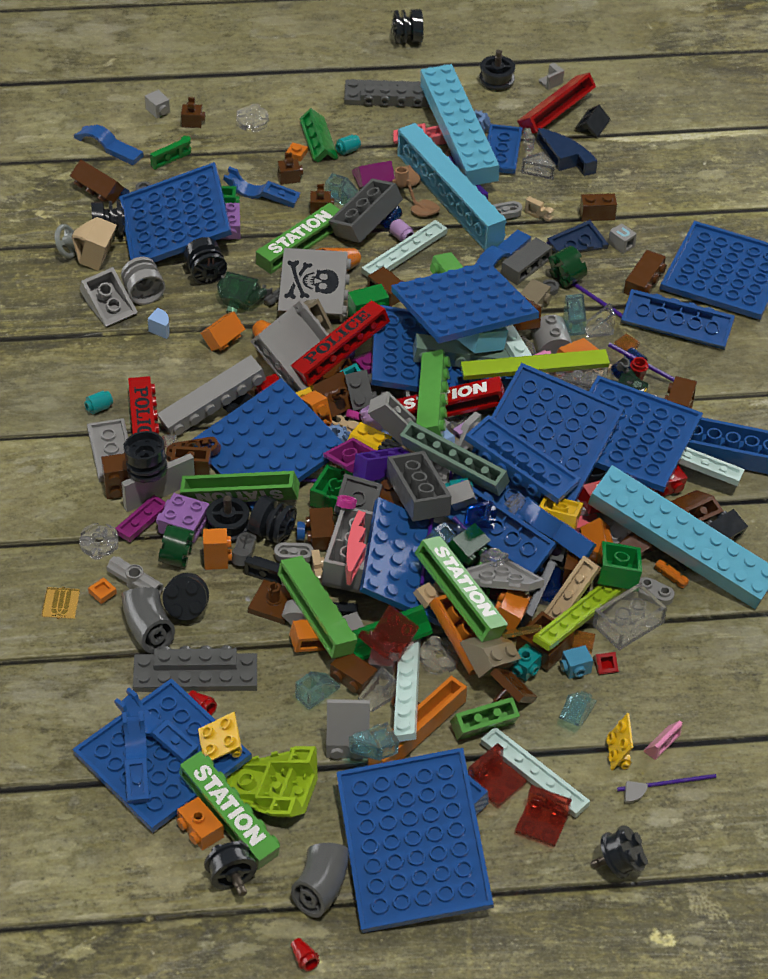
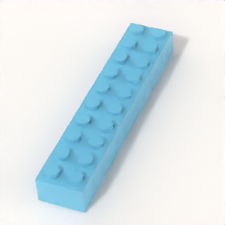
M452 64L421 69L420 85L459 170L468 177L473 185L499 181V163Z
M416 123L398 129L397 155L407 166L410 165L419 174L423 184L484 250L490 246L500 245L505 238V217L496 210V207L487 200L486 196L481 194L477 187L469 181L468 177L459 170L458 166L452 163L450 158L442 152L441 148Z
M612 465L592 492L588 502L589 505L750 607L756 609L768 591V562Z

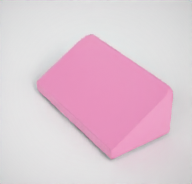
M678 721L666 727L644 749V753L654 760L657 759L680 736L682 722Z

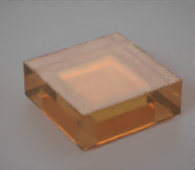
M626 333L617 339L614 345L631 353L639 347L640 342Z
M575 631L572 649L586 645L589 653L592 654L595 634Z

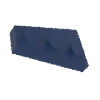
M591 220L547 238V244L552 246L554 253L569 246L575 247L579 252L608 249L609 246Z

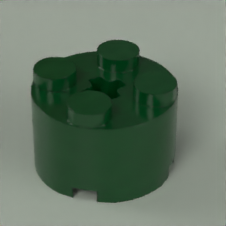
M573 246L565 247L548 257L551 269H549L550 275L553 278L557 277L564 288L587 275V266L585 262H581L580 258L582 255Z
M168 524L163 535L162 548L159 550L158 561L186 569L188 563L187 556L188 553L191 554L194 542L192 541L195 531Z

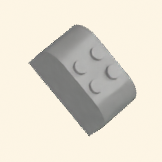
M341 508L324 559L322 586L362 594L359 591L364 561L351 585L346 584L347 544L352 523L358 510L366 512L364 544H366L367 550L372 511L357 508Z

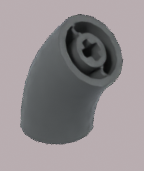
M142 587L124 591L121 594L124 614L137 642L146 652L151 654L154 653V649L169 646L174 639L175 627L163 609L159 590Z
M319 843L307 849L304 869L298 880L291 887L292 898L296 906L306 915L314 918L320 917L336 899L343 885L348 866L349 850L346 846L337 843Z

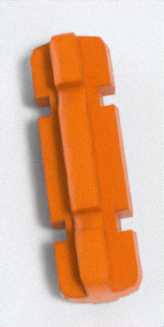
M659 559L655 563L654 568L660 573L663 572L662 574L674 583L677 582L679 587L685 588L688 585L689 579L684 575L681 576V573L672 566L666 565L665 561Z

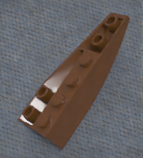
M698 490L670 501L704 523L709 520H716L718 515L724 512L713 495ZM633 532L618 543L640 547L641 556L658 549Z

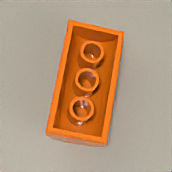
M446 594L434 598L429 603L431 609L468 674H476L460 642L477 637V635Z

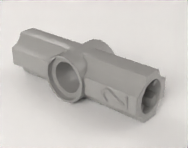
M114 556L109 560L107 571L126 582L129 589L150 587L158 589L161 594L163 584L144 573L140 565H131L118 556Z

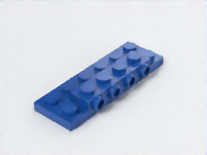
M631 289L621 323L725 350L735 315L715 311L711 307L704 308L694 303L680 302L675 298H665L660 294H649Z
M489 415L465 435L464 440L479 450L478 456L506 470L512 483L526 488L527 493L531 496L536 495L541 498L545 495L558 504L580 483L581 478Z
M472 487L477 504L457 511L451 505L450 515L445 517L457 524L452 519L456 516L466 528L476 523L491 540L487 546L534 574L537 573L557 546L554 541L543 535L539 530L524 522V518L520 514H512L508 511L509 508L502 502L498 504L493 501L494 498L487 492L481 493Z

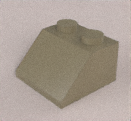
M473 637L460 642L478 678L491 675L490 673L495 668L509 669L521 659L513 642L504 637L486 642H481L478 637Z

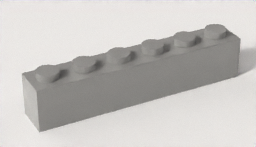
M252 355L248 356L157 413L162 426L173 439L193 425L198 424L204 418L214 414L220 408L230 404L231 401L239 396L244 395L255 386L260 385L266 380L264 371Z

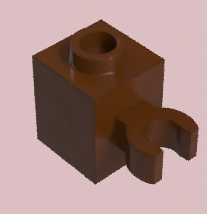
M188 97V103L182 104L181 125L184 128H201L202 122H205L206 114L202 112V105H195V97Z
M291 152L285 153V160L278 161L280 184L301 183L300 176L303 175L302 165L299 166L298 159L292 158Z
M317 184V191H310V215L328 203L334 205L331 191H324V184Z

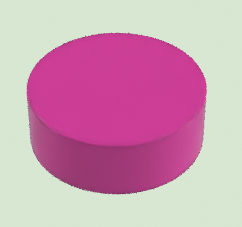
M347 409L346 417L362 421L359 412Z
M340 495L337 497L336 505L345 509L356 508L357 500L351 496Z

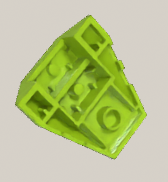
M316 746L291 747L290 751L278 753V751L271 752V756L263 758L254 756L229 775L227 783L231 788L234 787L239 792L240 799L244 804L248 803L253 810L275 817H293L304 814L318 780Z

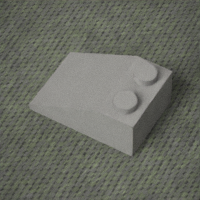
M113 267L81 281L79 289L105 327L138 314Z
M327 699L326 758L368 759L370 700Z

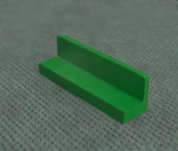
M310 108L299 119L313 160L320 162L327 154L336 160L338 155L324 116Z
M421 604L353 630L352 632L357 636L354 655L364 660L370 658L372 648L391 650L432 634L433 631L423 605Z

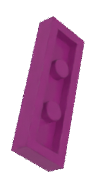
M153 495L115 528V534L130 543L157 519L158 514L163 512L166 502Z

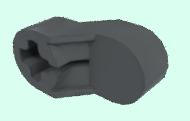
M248 532L239 534L233 549V564L244 566L247 556L252 557L256 547L257 536Z

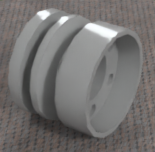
M148 257L134 258L122 268L121 279L133 302L146 305L155 302L163 295L165 282L152 259Z

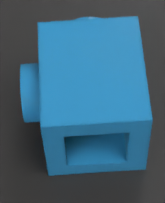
M586 645L563 651L560 667L569 679L579 678L592 673L593 659Z

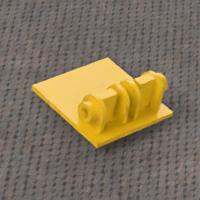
M235 712L198 729L202 753L205 756H209L212 761L228 753L233 757L241 756L242 746Z
M629 713L618 722L606 738L609 749L608 759L612 771L617 766H621L622 769H628L631 765L629 754L633 749Z

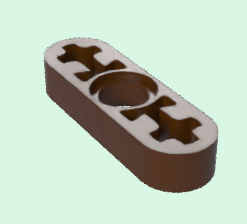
M205 437L172 443L167 447L166 454L171 459L173 446H198L201 448L211 447V456H215L220 452L221 445L215 437Z

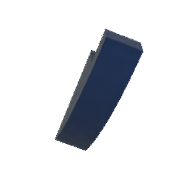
M543 128L538 129L537 143L558 171L577 167L583 176L596 173L598 160L585 147L559 133Z

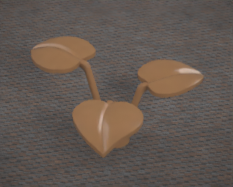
M410 165L407 167L400 166L395 169V179L392 181L398 187L408 186L414 206L411 207L413 214L425 217L440 211V207L433 201L425 199L419 202L416 201L411 186L418 184L421 179L419 174Z

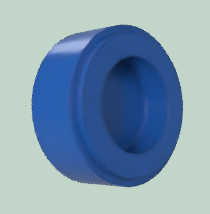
M297 521V541H304L305 522Z

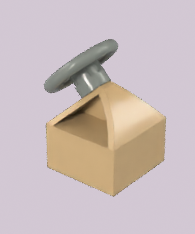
M99 217L84 223L75 231L69 225L61 224L55 231V244L60 254L65 258H73L77 254L80 264L99 271L110 249L117 225ZM64 229V237L60 240V233ZM62 246L68 247L71 253H67Z

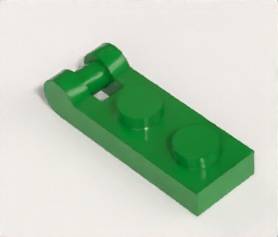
M183 136L181 140L150 153L151 167L155 170L191 154V137Z

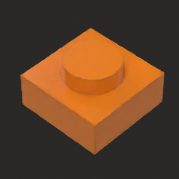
M292 142L286 153L291 152L293 159L302 161L308 152V147Z
M104 577L88 587L89 594L101 604L117 594L116 588Z

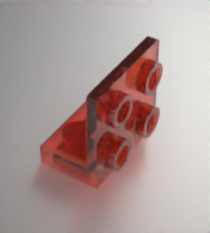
M388 606L375 629L370 632L361 630L358 638L385 659L399 662L419 626L393 606Z
M498 743L468 767V775L488 791V800L497 807L522 788L527 781L503 761L504 748Z
M531 785L528 791L527 805L515 828V832L555 847L570 815L572 799Z

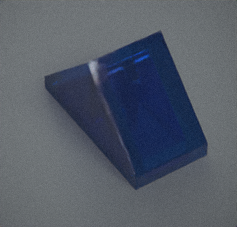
M489 500L467 506L464 525L471 526L476 523L478 527L494 529L497 509L493 501Z

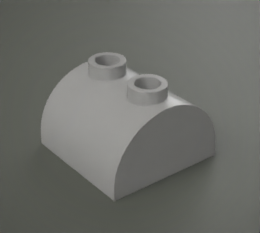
M558 315L542 316L540 328L530 330L537 353L543 350H550L551 354H555L561 346L572 343L565 321Z

